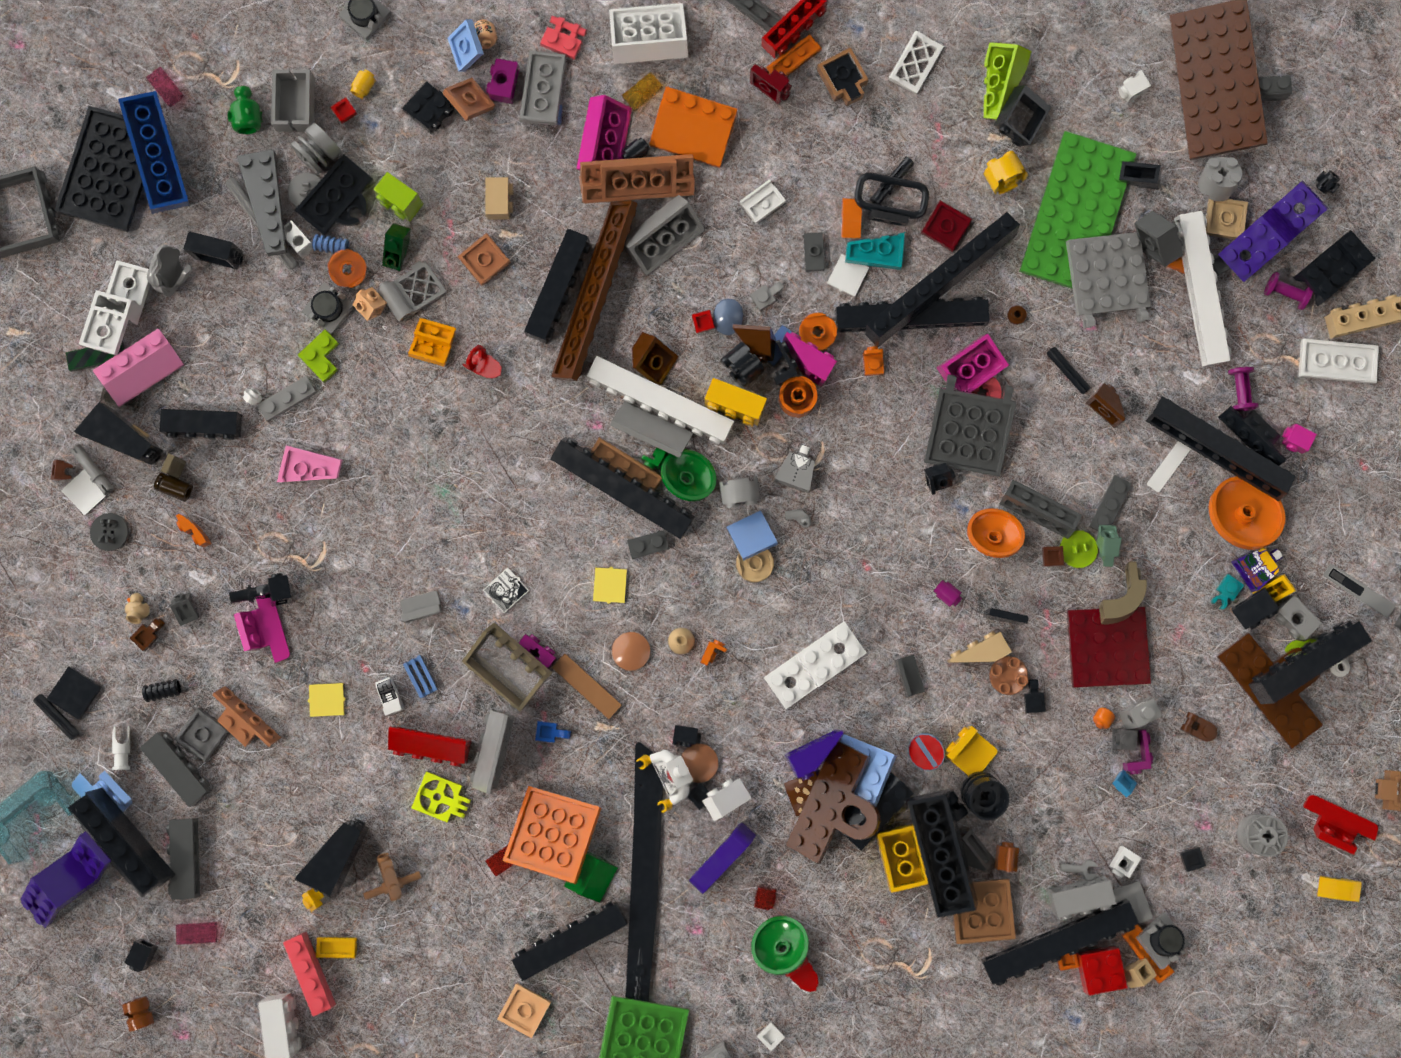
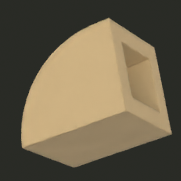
M1146 958L1137 960L1123 968L1126 982L1130 988L1145 986L1157 976Z

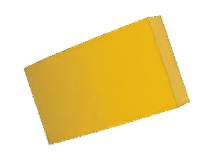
M1320 875L1317 896L1359 902L1362 882Z

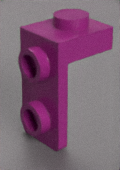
M1146 729L1138 730L1142 761L1123 763V770L1130 771V774H1140L1143 769H1152L1153 755L1149 752L1148 746L1151 744V739Z

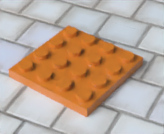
M528 786L503 861L577 884L601 808Z

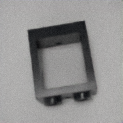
M1026 85L1014 87L994 126L999 129L998 131L1002 135L1009 137L1014 145L1018 147L1031 145L1051 106ZM1019 100L1034 112L1022 134L1007 123Z
M188 231L183 249L196 260L238 270L244 256L243 252L233 242Z

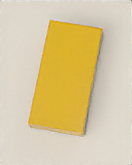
M317 937L316 958L357 957V937Z

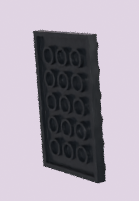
M88 106L54 211L59 214L128 232L143 183L125 121L121 114Z

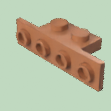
M224 686L213 693L212 696L226 707L217 721L245 747L251 743L255 736L260 738L268 747L280 740L281 737L275 730L270 728L227 687Z

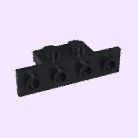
M1230 406L1218 416L1230 430L1250 449L1255 450L1256 453L1266 459H1270L1278 466L1287 460L1273 447L1281 436L1254 410L1250 411L1243 418Z

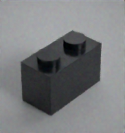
M1266 587L1232 607V612L1245 630L1249 627L1252 630L1261 624L1260 620L1265 617L1269 619L1278 613L1279 605Z

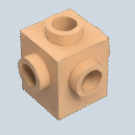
M371 287L366 290H360L356 294V299L352 305L368 321L381 315L387 302Z

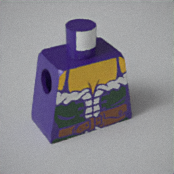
M1265 548L1239 557L1231 561V563L1250 591L1255 592L1260 590L1280 571L1276 562L1281 560L1283 556L1278 549L1268 553Z

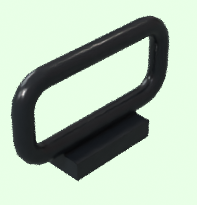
M866 172L857 180L854 197L856 204L860 208L869 210L867 220L904 227L908 224L909 219H919L924 216L928 208L929 190L923 183ZM873 180L918 189L922 193L920 209L913 212L865 202L862 199L864 182Z

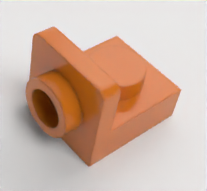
M872 346L864 350L865 376L884 375L883 349Z
M715 639L714 642L709 641L700 663L706 666L708 663H713L717 654L714 652V649L726 653L725 644Z

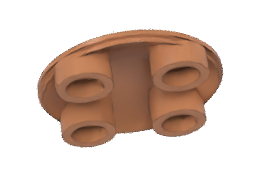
M627 632L620 635L614 641L612 657L615 663L622 669L637 670L647 663L650 657V646L646 638L641 634Z
M1005 656L993 663L989 672V679L994 689L999 693L1013 695L1019 693L1027 685L1028 670L1025 664L1018 658Z
M694 744L692 747L686 748L681 756L693 778L692 782L703 783L710 780L716 774L718 757L711 747L705 744Z

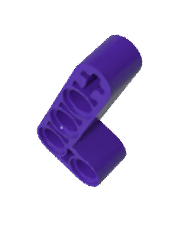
M741 822L688 881L702 894L705 893L748 848L756 834Z

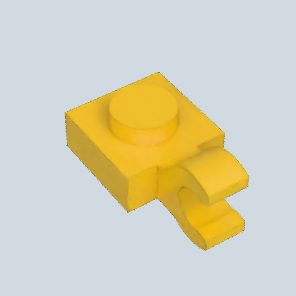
M313 888L301 895L304 906L310 909L311 912L323 905L320 900L324 897L323 893L316 892Z

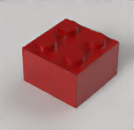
M1112 945L1077 953L1083 992L1088 996L1127 989L1120 949Z

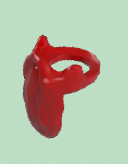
M482 345L474 347L468 354L466 364L462 363L468 370L485 378L493 379L501 376L502 368L500 363L491 355L486 354V349Z
M806 957L799 968L785 974V976L790 977L800 989L812 992L816 991L818 987V975L811 963L808 962V957Z

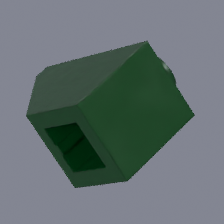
M394 223L385 233L382 266L397 271L401 270L409 247L411 228Z

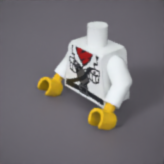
M662 750L651 754L650 757L643 755L637 759V761L641 760L644 765L639 767L640 769H645L651 762L653 763L667 795L670 797V799L658 802L657 806L661 804L665 806V809L661 811L662 813L671 810L673 805L688 797L689 785L692 783L693 778L681 755H674L668 750Z

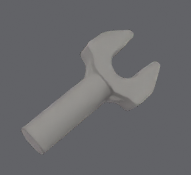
M1085 859L1082 865L1060 864V871L1081 873L1084 879L1092 880L1097 875L1088 873L1087 868L1089 866L1098 867V865L1092 860Z

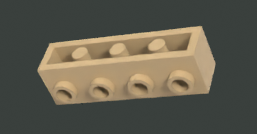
M1397 294L1385 297L1384 301H1379L1378 299L1370 300L1367 302V305L1362 306L1360 303L1348 306L1349 309L1346 310L1336 308L1324 317L1330 339L1401 322V296L1397 297Z

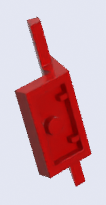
M1316 795L1307 797L1303 807L1319 815L1313 828L1318 839L1353 855L1358 849L1354 843L1357 833L1374 841L1376 840L1378 832L1376 823Z

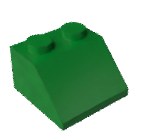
M587 851L577 884L566 881L564 887L600 903L618 867Z

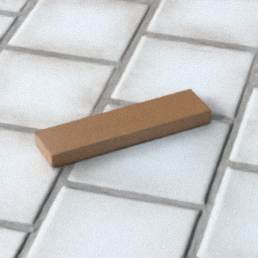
M600 437L591 449L594 451L595 456L606 458L611 462L610 465L615 468L620 467L627 472L626 475L631 478L636 477L643 481V485L648 488L652 487L657 490L662 482L660 474L644 466Z
M564 654L552 667L608 719L622 706L568 655Z

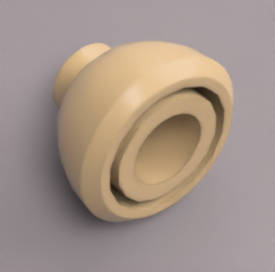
M677 628L668 637V645L676 654L682 655L690 652L695 644L694 635L686 628Z

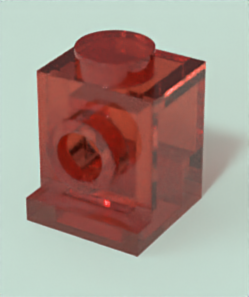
M757 885L754 907L765 910L773 909L776 889Z

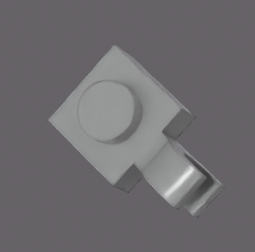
M780 281L770 289L765 284L751 293L750 297L759 311H762L776 302L774 296L782 292L784 287Z

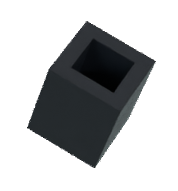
M143 939L134 941L124 964L129 965V969L136 972L148 969L158 946Z

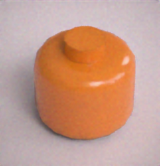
M1101 707L1093 716V721L1098 728L1108 729L1115 721V715L1111 710Z

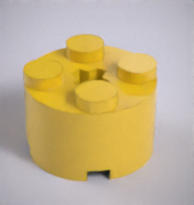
M1013 150L1008 151L998 160L997 158L991 159L984 171V176L994 194L998 192L999 195L1013 190L1018 186L1017 182L1019 180L1023 182L1028 176L1026 169Z

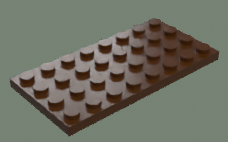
M1231 0L1171 14L1170 22L1189 159L1195 160L1268 145L1247 0Z

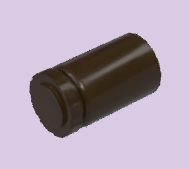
M161 472L155 480L154 490L186 502L192 493L193 485Z

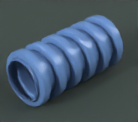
M316 234L313 238L312 248L314 251L319 250L323 252L325 250L326 253L331 251L334 254L339 250L349 249L348 239L331 238V236L325 237V235L320 237L319 234Z

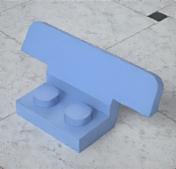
M105 771L98 776L100 780L94 786L81 773L72 782V788L81 798L85 795V792L103 788L122 812L132 804V799Z

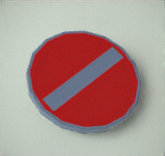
M921 733L916 735L909 743L908 755L916 767L932 771L938 769L943 764L946 757L945 747L938 737L930 733Z

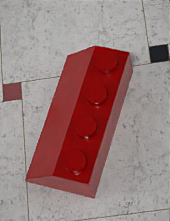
M397 726L389 727L388 750H392L394 755L404 756L405 753L412 754L414 759L423 760L424 757H429L431 762L442 763L445 760L450 761V765L457 767L467 764L471 740Z

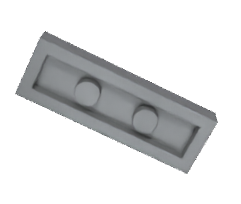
M304 376L257 404L266 421L269 422L315 395L317 391L309 378Z

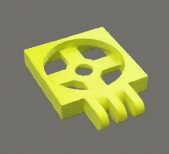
M426 771L411 808L448 822L451 814L464 818L465 814L459 812V809L467 811L468 807L462 805V801L470 804L471 799L459 795L463 787L462 785ZM432 780L439 781L435 790L425 788L428 782ZM447 784L453 791V799L445 796L444 790ZM435 793H439L441 795V799L439 801H436L434 799ZM422 795L430 798L431 803L428 810L421 804L420 798ZM441 803L450 806L444 813H435L438 805Z

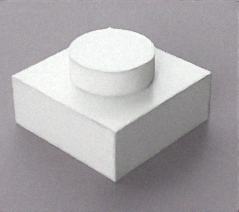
M772 1022L757 1035L770 1051L785 1038L783 1033Z

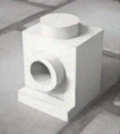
M1140 70L1135 77L1131 76L1123 82L1124 85L1118 89V92L1128 103L1146 93L1151 85L1142 70Z
M1120 846L1109 866L1113 868L1112 873L1122 878L1125 876L1130 878L1141 857ZM1124 859L1125 865L1121 867L1120 862Z

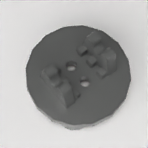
M113 513L102 514L97 517L90 528V538L93 544L105 551H115L123 548L129 535L127 521Z

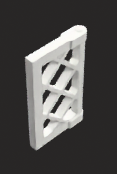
M915 31L888 79L917 95L944 46ZM916 39L922 42L923 46L913 48ZM929 47L936 50L932 57H929L927 51ZM924 49L926 58L917 61L914 51ZM911 52L914 62L904 64L906 56ZM928 61L924 72L920 73L918 63ZM915 65L918 74L908 76L905 67ZM900 68H903L904 78L896 76ZM919 77L916 86L910 84L909 79Z

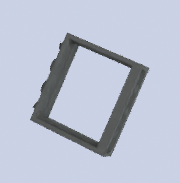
M36 166L1 175L0 189L35 180L48 234L1 247L0 258L60 242L58 236L60 235V229L54 220L56 213L50 204L52 198L45 184L47 178L45 173Z

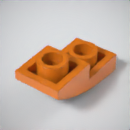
M842 198L841 237L861 238L862 208L856 204L855 199Z
M176 515L178 528L181 532L193 533L191 536L196 545L199 544V546L207 547L212 544L205 532L194 521L184 515Z

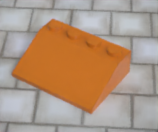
M666 86L649 146L677 155L692 154L694 160L720 168L737 119L738 109Z

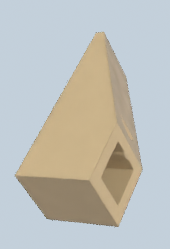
M992 631L984 636L985 640L979 643L976 640L968 644L967 650L961 652L959 649L950 654L951 659L947 661L948 663L995 662L1012 653L1001 632L995 634Z

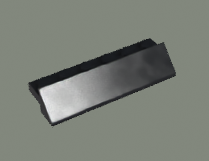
M103 788L85 792L82 798L68 807V810L80 823L84 832L86 831L111 860L110 863L127 883L134 887L141 897H144L157 886H162L175 876L173 870Z

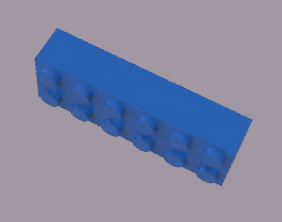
M157 91L119 98L118 101L151 214L189 206Z

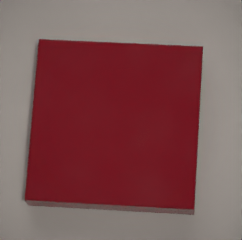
M940 200L922 229L921 234L953 252L971 223L972 218Z

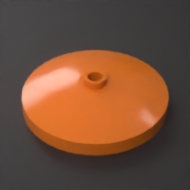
M1237 476L1223 481L1210 497L1209 515L1214 528L1220 536L1236 547L1247 550L1262 549L1273 543L1284 529L1285 511L1281 500H1275Z

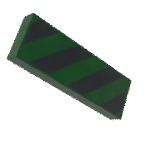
M123 341L118 354L125 350ZM90 348L65 352L70 372L100 366L115 356Z

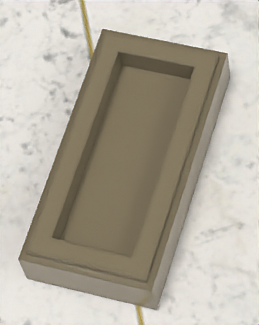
M168 453L161 472L179 479L186 461Z

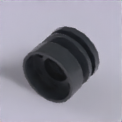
M974 772L967 776L960 789L963 803L974 815L982 820L989 821L1001 817L1007 810L1010 802L1006 787L987 772Z

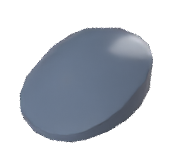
M724 299L715 307L713 315L714 326L723 335L734 334L733 324L742 325L743 310L736 300Z

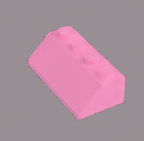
M156 329L92 371L118 407H121L184 366V364L161 331Z

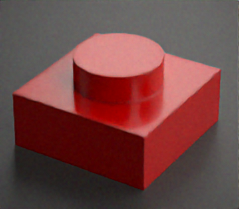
M346 97L331 106L341 124L357 115V112Z
M710 310L692 314L697 334L715 329Z

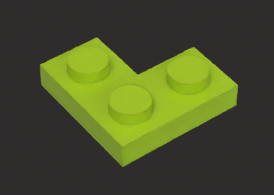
M323 330L298 356L325 383L338 371L326 356L339 343L326 330Z

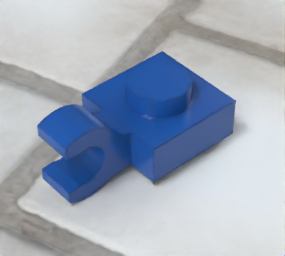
M538 721L535 741L555 743L556 737L570 739L571 731L557 729L558 723Z

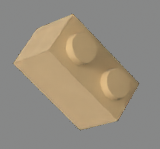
M485 177V215L488 220L510 219V213H513V202H510V195H513V183L510 184L508 177Z

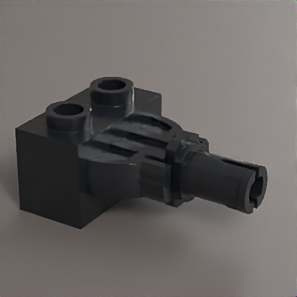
M283 573L272 574L271 578H268V584L253 588L250 584L246 589L229 592L231 604L248 600L254 603L256 599L270 598L273 607L289 604L292 599L288 576H283Z

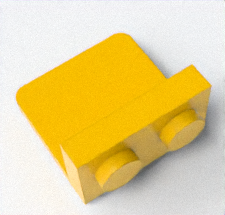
M964 726L958 733L959 738L955 743L952 741L945 749L947 751L946 758L968 776L974 772L983 771L998 752L992 744L977 733L978 730L973 726Z

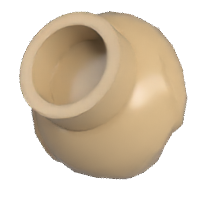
M134 593L130 598H127L129 603L125 605L126 620L133 624H140L142 619L148 617L150 607L147 603H142L143 596L141 594Z

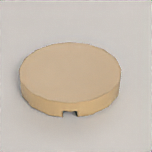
M768 549L744 561L739 553L736 559V568L744 580L761 582L771 575L774 568V559Z

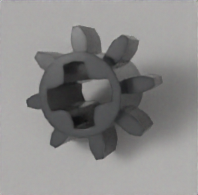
M1331 170L1328 173L1323 171L1316 179L1318 181L1316 187L1324 194H1327L1329 191L1333 194L1340 186L1338 183L1340 177Z

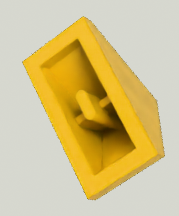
M1285 574L1275 576L1262 587H1266L1275 601L1296 591Z

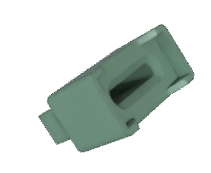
M1099 525L1096 543L1100 550L1099 557L1103 561V567H1113L1114 557H1118L1120 554L1122 538L1118 536L1117 527L1114 525Z

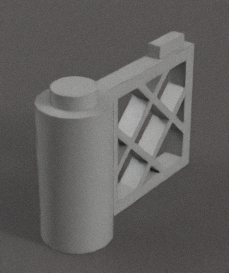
M417 262L411 266L412 270L395 281H385L379 286L378 293L387 302V306L399 323L409 320L416 312L447 293L426 262ZM425 268L428 272V279H418V272ZM405 280L413 281L412 290L403 289L400 283ZM416 282L426 284L425 293L414 291ZM429 284L438 286L440 292L435 295L427 293ZM413 294L424 296L423 302L415 306L412 301Z

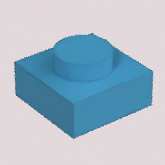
M1122 770L1118 773L1112 784L1125 797H1128L1132 794L1137 782Z

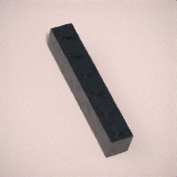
M567 228L525 327L524 333L526 336L547 344L548 339L552 340L555 333L554 325L556 322L559 323L562 312H560L562 306H566L570 297L568 292L576 284V273L581 271L584 261L582 259L584 254H588L591 248L589 236Z
M610 901L601 906V911L595 913L593 910L584 915V920L580 922L575 920L567 924V929L561 932L558 929L549 934V939L543 941L541 938L532 943V948L528 950L522 948L515 952V957L511 961L521 981L534 976L625 927L628 921L618 902L613 904Z

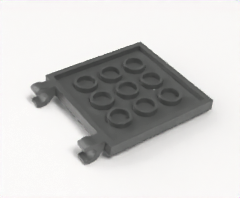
M948 374L946 388H939L924 463L934 465L946 463L950 468L1000 477L1016 407V401L1011 400L1014 390L1013 386H1004L1003 398L954 390L956 376Z

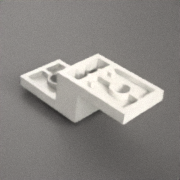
M116 261L107 292L97 290L95 292L79 341L80 346L115 356L118 354L127 324L138 325L151 285L147 280L149 269ZM133 279L134 285L131 288H127V281ZM106 327L108 333L106 336L101 337L100 330Z
M844 621L766 675L764 679L783 707L787 709L864 656L866 651ZM836 643L844 645L845 650L842 654H837L834 651ZM787 677H793L796 680L793 688L786 687L785 679Z

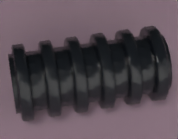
M173 679V681L168 680L167 682L163 681L161 684L144 685L142 688V696L146 702L156 701L157 699L161 700L162 698L166 699L174 697V695L179 696L181 693V685L177 679Z

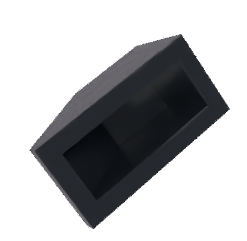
M1122 161L1119 181L1139 188L1159 190L1162 173L1161 165Z

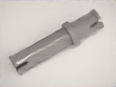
M81 444L73 446L75 450L71 448L70 452L89 474L92 483H96L103 495L110 494L114 487L105 477L104 471H100Z

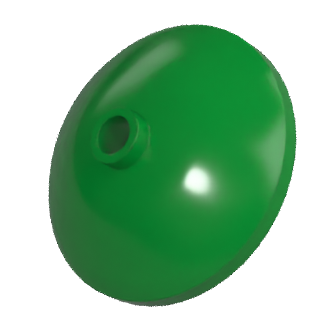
M685 449L680 458L669 454L662 463L661 477L664 485L673 495L682 500H703L715 488L716 473L712 464L706 457L696 451Z
M776 916L764 921L755 931L751 942V952L754 961L762 970L772 975H785L795 971L805 961L809 951V937L805 928L797 920L788 916ZM786 947V951L781 952V949Z

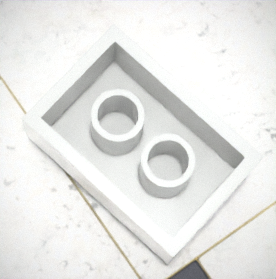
M292 992L268 996L258 1002L265 1058H292L301 1049V1039L297 1037L296 1030L299 1027L298 1018L294 1015V1009H296L295 998L292 997Z

